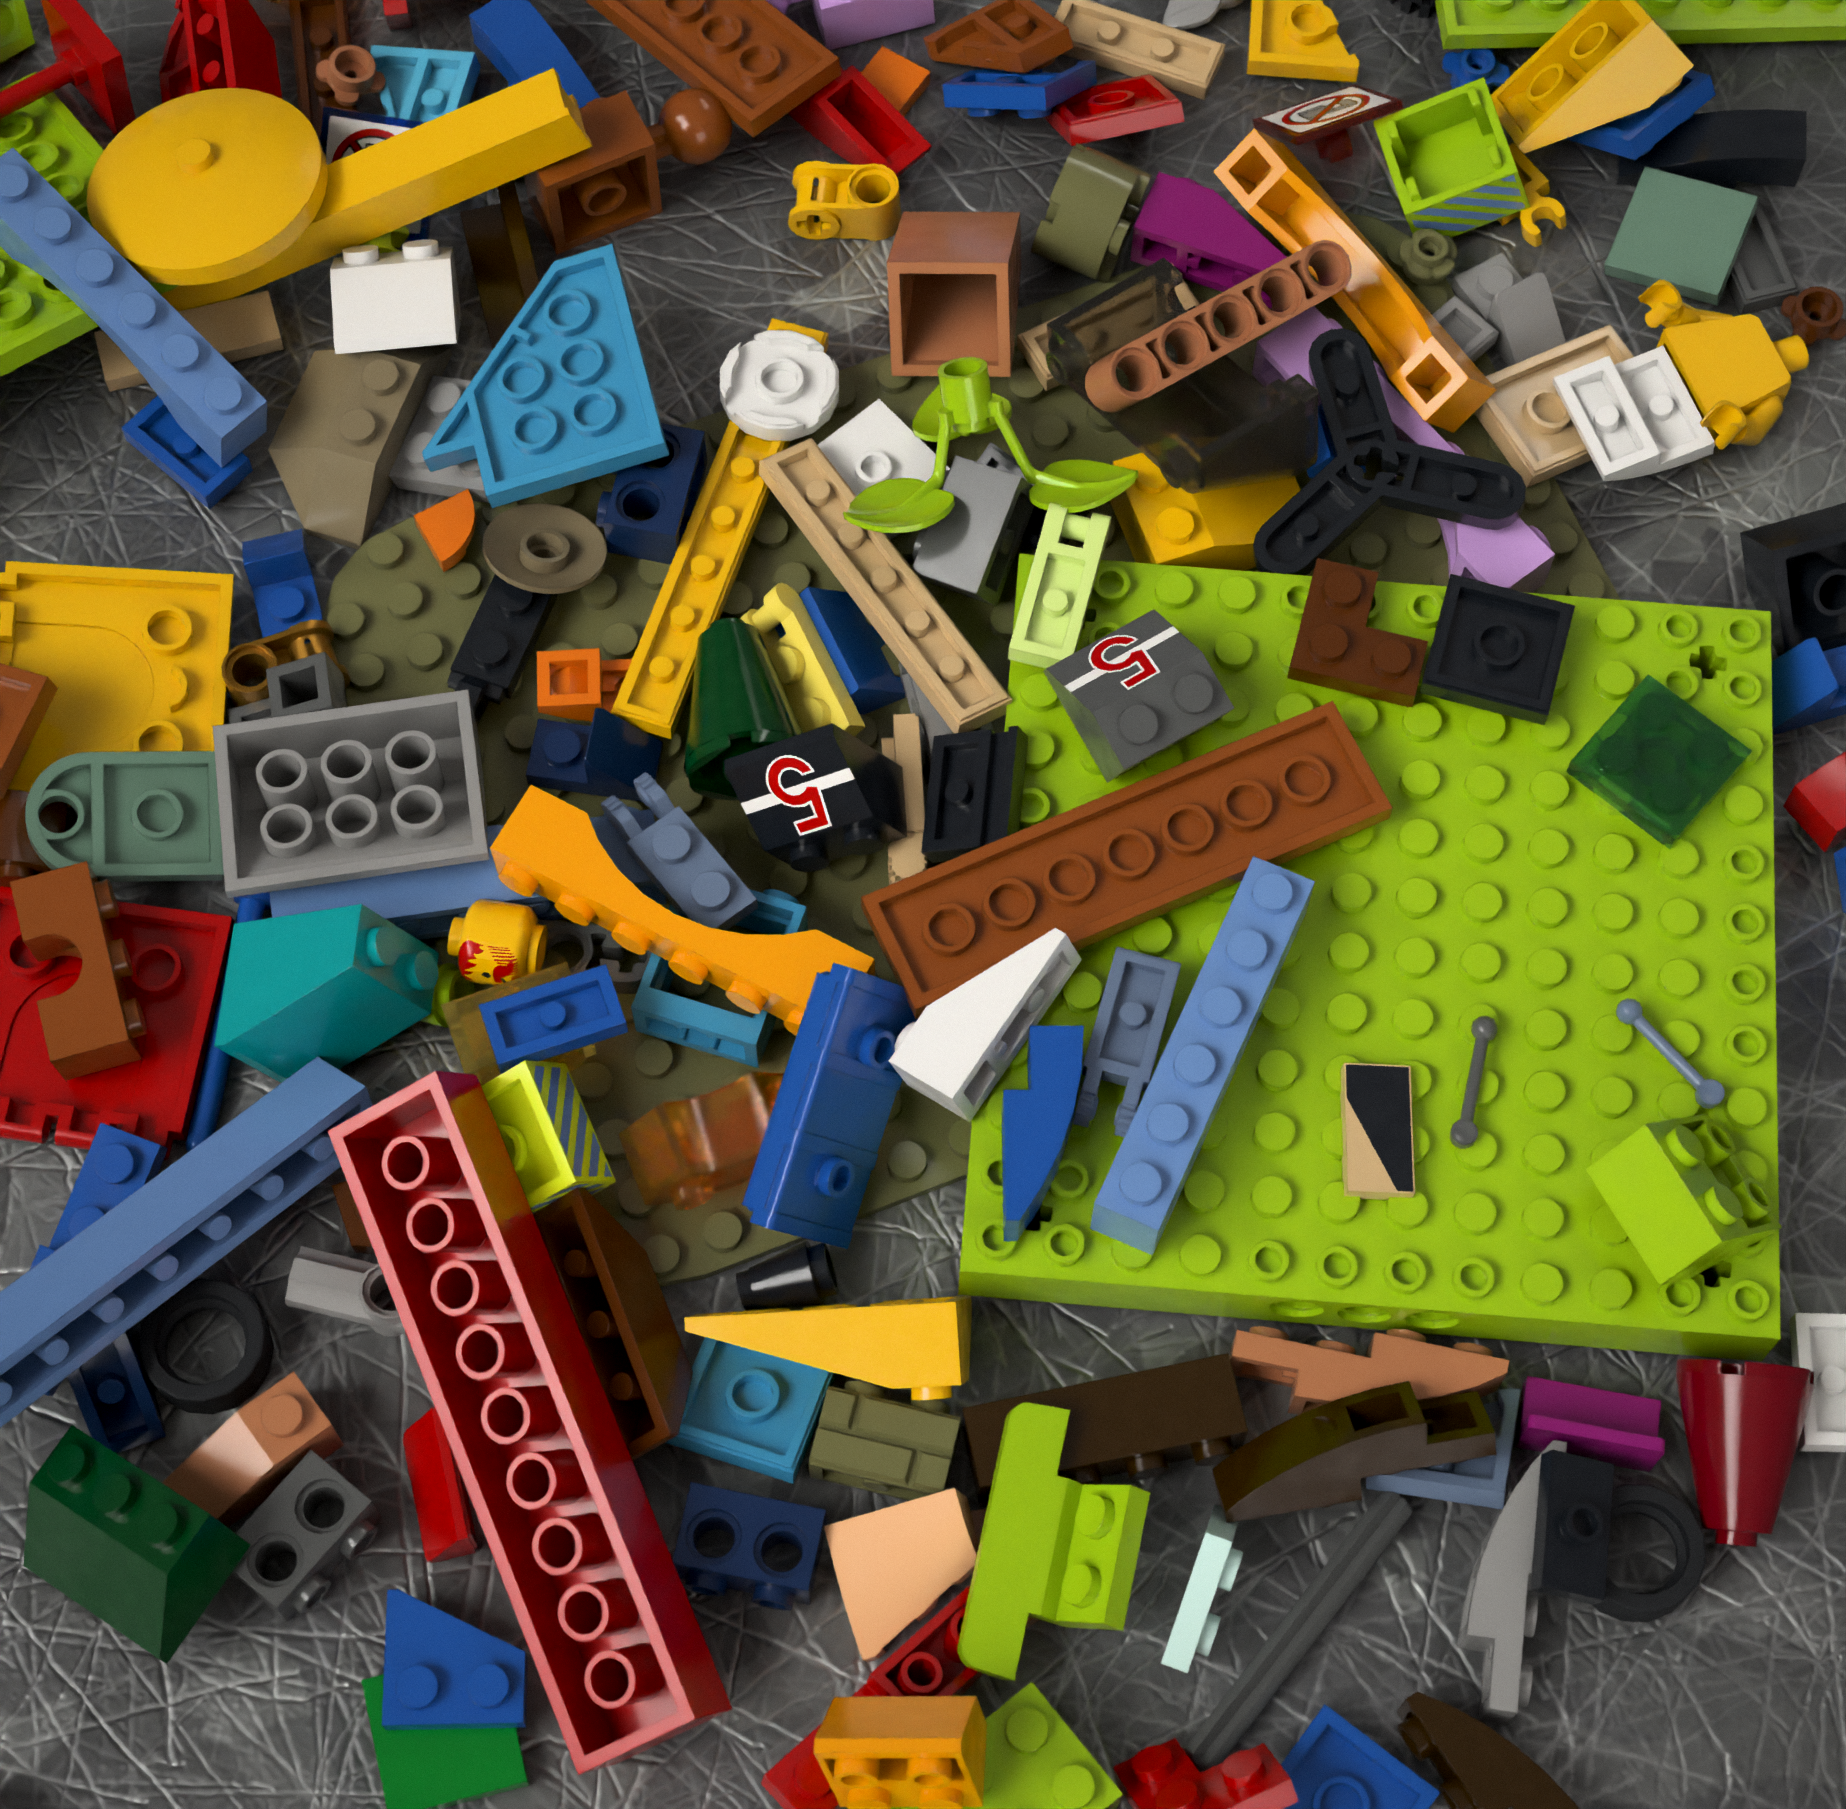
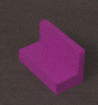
M1527 1376L1522 1386L1515 1447L1543 1452L1553 1440L1567 1442L1566 1453L1615 1464L1617 1467L1650 1472L1664 1455L1666 1440L1658 1438L1661 1400Z

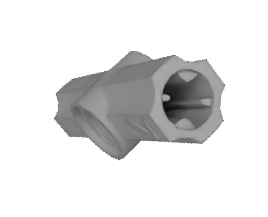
M301 1246L299 1253L294 1258L288 1278L285 1296L287 1306L369 1325L375 1332L384 1336L406 1334L397 1309L385 1311L374 1304L377 1295L383 1290L388 1289L379 1263L375 1264Z

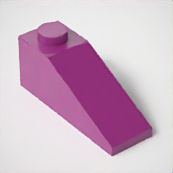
M1158 172L1134 225L1130 256L1131 261L1157 270L1173 263L1183 279L1221 292L1287 258L1215 190L1203 187L1192 179L1185 177L1177 178L1162 172ZM1261 290L1263 302L1268 308L1272 309L1269 296Z

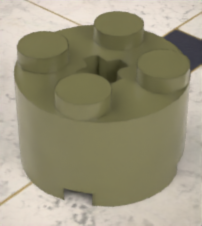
M1076 143L1055 184L1045 216L1047 221L1041 219L1031 253L1092 279H1099L1108 283L1120 257V249L1126 235H1130L1142 206L1141 202L1152 175L1129 163L1091 147Z

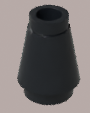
M808 1240L748 1268V1270L736 1273L738 1292L745 1311L824 1305V1298L839 1294L834 1264L825 1243L811 1246Z

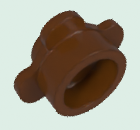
M1816 286L1805 289L1798 297L1790 295L1784 299L1781 305V313L1789 318L1794 329L1791 336L1798 335L1801 337L1806 347L1812 346L1817 340L1830 338L1838 341L1846 336V320L1841 318L1844 310L1843 303L1834 291ZM1810 316L1818 318L1819 321L1810 319Z

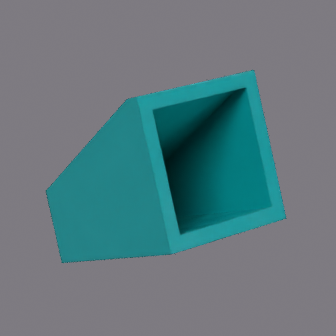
M363 904L235 923L214 1047L280 1083L317 1056L335 1068L341 1069L431 1014L434 987L438 980L439 953Z

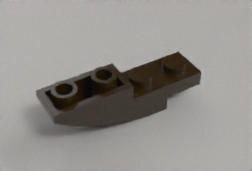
M1405 1381L1336 1399L1301 1413L1269 1429L1237 1449L1234 1454L1228 1456L1212 1469V1474L1226 1523L1248 1519L1256 1520L1276 1514L1311 1508H1326L1335 1504L1362 1500L1361 1478L1381 1474L1391 1475L1410 1469L1445 1463H1460L1468 1459L1496 1455V1438L1493 1426L1477 1391L1417 1401L1410 1382Z
M1416 1692L1406 1698L1396 1711L1403 1721L1397 1725L1399 1734L1410 1752L1421 1762L1428 1758L1444 1781L1438 1786V1789L1449 1809H1579L1576 1803L1550 1775L1523 1751L1486 1724L1459 1709Z

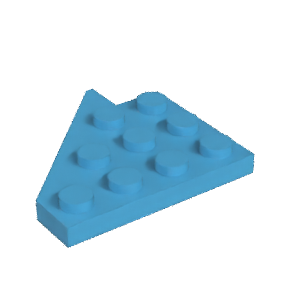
M612 244L559 259L552 263L423 450V459L430 472L477 459L486 497L491 507L495 508L669 455L620 265Z

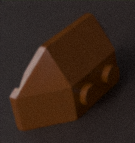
M577 1187L539 1210L533 1216L633 1461L679 1435L693 1371L647 1251L585 1188Z

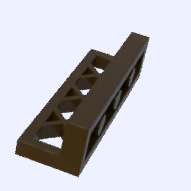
M514 180L497 187L500 204L460 212L492 350L539 284Z

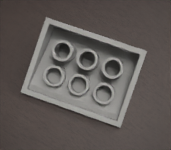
M468 690L213 726L224 882L228 898L489 860L478 729Z

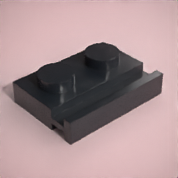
M1011 726L1008 732L995 733L992 729L934 736L921 853L932 863L951 860L1019 831L1028 736L1019 726Z

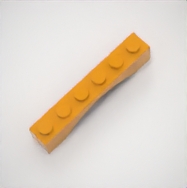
M1254 128L1213 171L1243 208L1291 254L1321 240L1334 241L1343 247L1351 261V278L1345 288L1331 297L1346 313L1371 346L1389 380L1425 422L1454 433L1497 391L1284 143ZM1309 265L1310 274L1318 281L1316 271Z
M533 785L529 786L490 847L497 873L499 874L498 878L514 892L525 897H531L535 892L555 903L554 906L559 913L572 922L588 926L591 921L611 931L612 938L625 949L638 955H645L647 950L669 961L668 966L683 979L698 985L706 980L724 989L727 998L741 1009L753 1014H759L763 1009L784 1020L785 1028L795 1036L797 1035L817 972H830L833 963L875 976L874 958L817 929L784 935L741 934L710 928L674 914L644 895L618 870L599 842L586 812Z

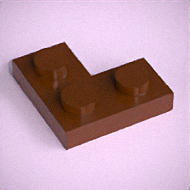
M1317 558L1287 678L1401 706L1412 707L1428 641L1366 627L1379 572Z

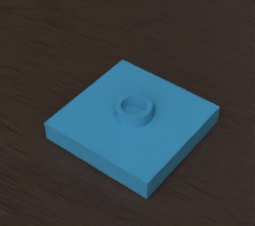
M705 1337L692 1367L693 1375L679 1435L666 1441V1443L794 1484L819 1421L828 1386H833L837 1373Z

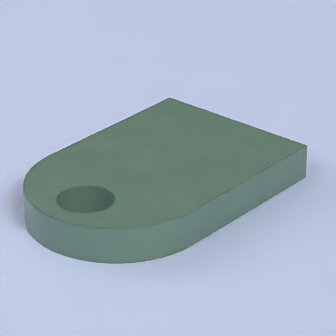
M215 751L76 753L61 758L48 766L38 776L29 791L25 806L27 834L39 858L52 870L87 861L99 881L107 879L110 882L223 880L224 868ZM54 802L69 804L78 815L77 822L66 832L54 833L48 831L39 820L41 811L47 805Z

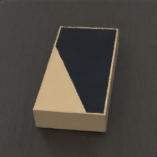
M1344 1063L1341 1067L1340 1093L1344 1196H1360V1199L1388 1200L1389 1197L1412 1198L1415 1194L1410 1066Z

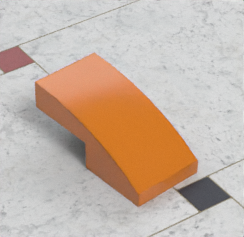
M600 648L537 651V707L539 713L590 722L593 721L595 708L605 709L611 713L632 659L602 660Z

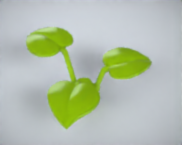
M962 357L950 360L938 368L939 385L927 397L912 421V429L916 437L925 441L937 442L935 466L931 478L926 482L914 478H896L878 482L857 495L851 502L848 512H843L844 520L853 525L881 533H907L936 524L945 518L955 506L954 495L948 491L939 490L945 480L949 441L961 435L967 437L971 434H983L998 428L1003 434L1025 479L1030 484H1034L1029 490L1030 502L1043 510H1048L1050 502L1067 508V513L1082 512L1098 507L1124 492L1139 478L1138 470L1135 471L1102 462L1081 459L1056 461L1049 464L1043 472L1036 470L1031 465L1009 422L1013 413L1011 403L1004 397L991 392L987 362L977 357Z

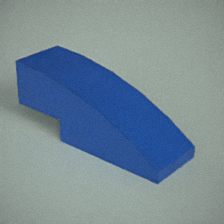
M492 0L469 14L474 44L506 78L508 87L554 68L559 74L563 89L568 96L573 94L579 108L584 107L588 102L596 98H600L562 41L529 0Z
M1029 1026L1027 1046L1028 1090H1003L1002 1175L1004 1241L1019 1240L1039 1210L1058 1172L1071 1133L1082 1070L1084 1026Z

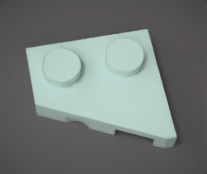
M1214 1505L1161 1662V1664L1185 1673L1189 1671L1194 1653L1206 1657L1209 1655L1221 1620L1220 1616L1209 1612L1217 1587L1229 1592L1231 1591L1243 1556V1551L1231 1547L1238 1521L1226 1523L1222 1507Z

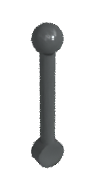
M1488 1016L1476 1018L1471 1025L1475 1044L1460 1120L1453 1124L1449 1133L1451 1143L1455 1147L1462 1149L1471 1147L1478 1136V1129L1473 1123L1488 1043L1498 1032L1496 1022Z

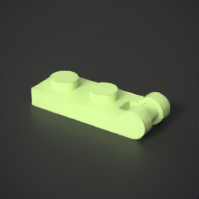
M1050 502L1009 645V660L1048 668L1076 652L1102 553L1107 542L1111 516L1093 512L1091 518L1067 513V508ZM1062 537L1084 542L1083 548L1062 544Z

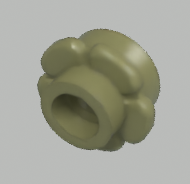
M1417 230L1412 234V238L1405 239L1399 248V258L1402 261L1403 271L1416 284L1424 286L1438 284L1455 268V262L1453 261L1457 256L1455 243L1448 236H1443L1435 230ZM1424 252H1432L1434 256L1425 255Z

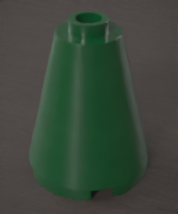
M724 618L713 622L698 638L684 771L689 780V787L695 793L710 799L736 801L739 799L725 773L724 760L802 734L803 731L759 630L741 619Z

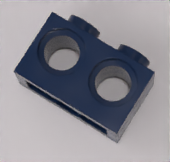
M661 423L669 455L612 472V475H616L612 492L603 491L601 494L596 524L597 527L604 528L608 553L671 565L696 505L708 461L705 431ZM658 461L668 463L661 468L647 467V465ZM641 513L654 515L645 521L631 519L633 516Z
M691 1482L674 1551L673 1563L680 1579L686 1580L684 1587L695 1593L723 1597L725 1596L726 1588L753 1594L752 1602L782 1611L792 1610L794 1602L810 1605L826 1534L824 1526L827 1525L826 1510ZM724 1530L735 1539L733 1547L722 1557L708 1558L700 1554L696 1549L699 1539L708 1531ZM780 1543L795 1546L802 1554L799 1564L787 1572L771 1570L765 1565L763 1559L766 1552L772 1546Z

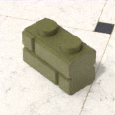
M847 1381L844 1389L828 1386L808 1465L811 1478L907 1501L947 1490L961 1431V1417L949 1415L951 1407L948 1404L936 1399L911 1400L910 1405L884 1399V1390L872 1384L859 1381Z

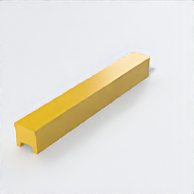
M552 68L327 165L328 183L326 193L316 217L305 232L284 252L266 264L240 276L203 285H178L176 288L161 295L178 312L233 299L342 253V250L345 248L361 245L592 147V143L585 132L577 100L573 94L568 96L561 85L559 74Z

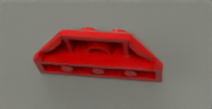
M176 0L174 8L179 12L168 33L159 71L162 104L190 93L219 88L258 90L283 99L275 41L249 0Z

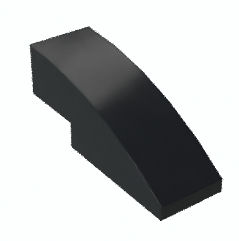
M1757 109L1693 114L1690 119L1680 123L1654 144V147L1648 153L1638 157L1636 160L1617 155V185L1637 186L1646 166L1734 190L1737 182L1795 187L1806 162L1807 111Z

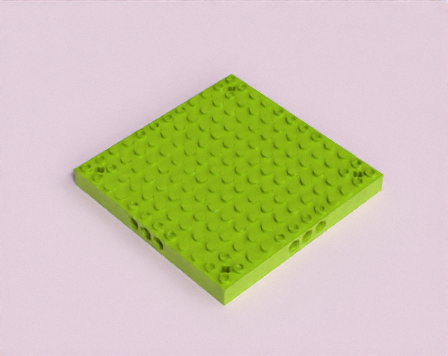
M1019 553L1013 631L1035 555ZM1101 560L1076 652L1155 609L1202 651L1234 709L1210 726L1107 783L1043 671L1046 668L1010 660L1008 694L1013 700L1012 703L1006 706L1004 732H1008L1011 726H1019L1028 736L1019 831L1331 701L1337 707L1393 808L1390 818L1278 865L1281 868L1315 881L1308 909L1153 1256L1090 1229L1095 1200L1124 1137L1114 1135L1115 1126L1113 1123L1118 1105L1123 1101L1126 1086L1101 1080L1097 1095L1099 1102L1094 1119L1090 1121L1088 1128L1072 1124L1071 1133L1058 1172L1037 1211L1040 1223L1039 1230H1025L1018 1241H1004L1002 1175L1003 1090H1028L1027 1039L972 1119L958 1295L1377 1330L1407 1329L1425 1334L1763 1361L1781 1339L1779 1230L1706 1269V1277L1716 1281L1713 1287L1705 1286V1280L1701 1274L1660 1286L1585 1169L1645 1124L1707 1113L1711 1120L1718 1122L1731 1136L1735 1145V1152L1733 1154L1747 1175L1757 1180L1768 1192L1773 1203L1772 1213L1779 1222L1771 611L1528 593L1575 605L1549 714L1545 725L1419 693L1447 586L1376 582L1366 627L1428 641L1412 707H1406L1287 678L1312 576ZM1241 882L1078 950L1077 953L1082 959L1037 1026H1084L1083 1069L1116 947L1181 963L1180 973L1152 1071V1078ZM1627 998L1638 1001L1642 1006V1015L1705 1080L1713 1079L1721 1083L1725 1094L1718 1106L1707 1109L1698 1104L1695 1099L1696 1089L1633 1024H1624L1618 1019L1616 1009L1619 1002ZM1488 1016L1496 1022L1498 1032L1488 1043L1473 1123L1478 1129V1136L1471 1147L1462 1149L1455 1147L1451 1143L1449 1133L1453 1124L1460 1120L1475 1044L1471 1025L1476 1018ZM1344 1063L1410 1066L1415 1194L1412 1198L1389 1197L1388 1200L1360 1199V1196H1344L1342 1174L1343 1135L1340 1103L1341 1067ZM1082 1070L1075 1112L1085 1079V1076L1082 1075ZM1142 1091V1093H1141V1097H1140L1139 1104H1140V1102H1141V1100H1142V1098H1143V1095H1144V1093H1145L1144 1091Z

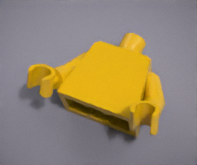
M1666 280L1656 281L1638 299L1640 303H1645L1652 308L1644 317L1647 326L1656 328L1661 324L1666 327L1662 331L1656 348L1664 346L1702 417L1699 424L1702 427L1708 428L1715 445L1722 450L1730 443L1746 446L1760 444L1782 415L1783 402L1792 384L1790 374L1808 367L1809 355L1804 341L1798 335H1793L1772 342L1759 317L1752 314L1732 316L1731 314L1694 308L1682 302V297L1673 284Z

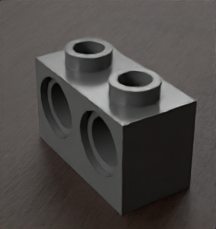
M310 1450L236 1532L237 1535L251 1546L231 1574L284 1620L289 1622L298 1611L306 1614L321 1601L331 1585V1581L327 1578L345 1558L352 1561L367 1549L377 1534L378 1528L374 1525L381 1518V1515L367 1496ZM329 1500H338L345 1504L341 1519L333 1526L318 1528L312 1525L313 1513L322 1503ZM287 1552L297 1555L296 1568L288 1578L278 1582L265 1579L266 1566L274 1556Z

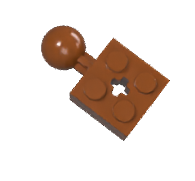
M689 88L675 93L662 107L658 123L648 127L642 121L626 90L607 98H596L588 102L584 107L579 108L584 129L591 139L592 147L524 175L528 202L556 255L662 213L657 160L669 155L688 164H704L716 159L724 152L730 142L733 128L732 120L722 103L711 92L700 88Z

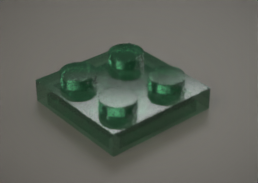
M1648 674L1570 761L1566 772L1661 844L1671 849L1743 767L1752 750Z

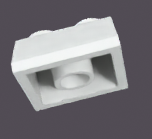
M425 239L402 244L403 251L379 253L378 246L359 245L343 249V257H334L330 268L335 354L457 343L462 316L453 246L439 248L437 240Z

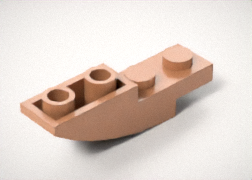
M1256 1326L1251 1327L1249 1332L1236 1331L1229 1356L1235 1376L1292 1387L1288 1413L1296 1415L1336 1399L1405 1381L1410 1382L1417 1401L1477 1391L1481 1398L1498 1390L1508 1373L1509 1367L1508 1359L1493 1357V1351L1485 1346L1460 1342L1453 1344L1452 1348L1426 1343L1424 1335L1407 1329H1389L1386 1331V1334L1375 1332L1365 1357L1356 1355L1355 1348L1342 1342L1321 1340L1317 1341L1315 1346L1289 1341V1335L1281 1330Z

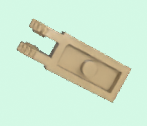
M915 713L893 714V738H881L882 754L902 766L907 824V837L893 841L888 845L889 885L927 870V857L921 853L925 811L919 716H915Z

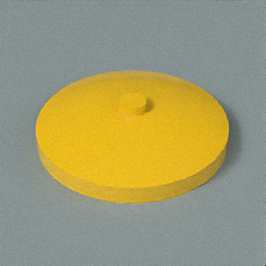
M219 88L198 91L169 100L147 111L127 125L108 144L100 155L90 176L87 189L88 215L93 228L146 280L180 286L216 283L248 273L266 264L289 248L305 232L316 217L326 193L328 183L327 161L312 124L300 110L287 101L269 93L244 88Z

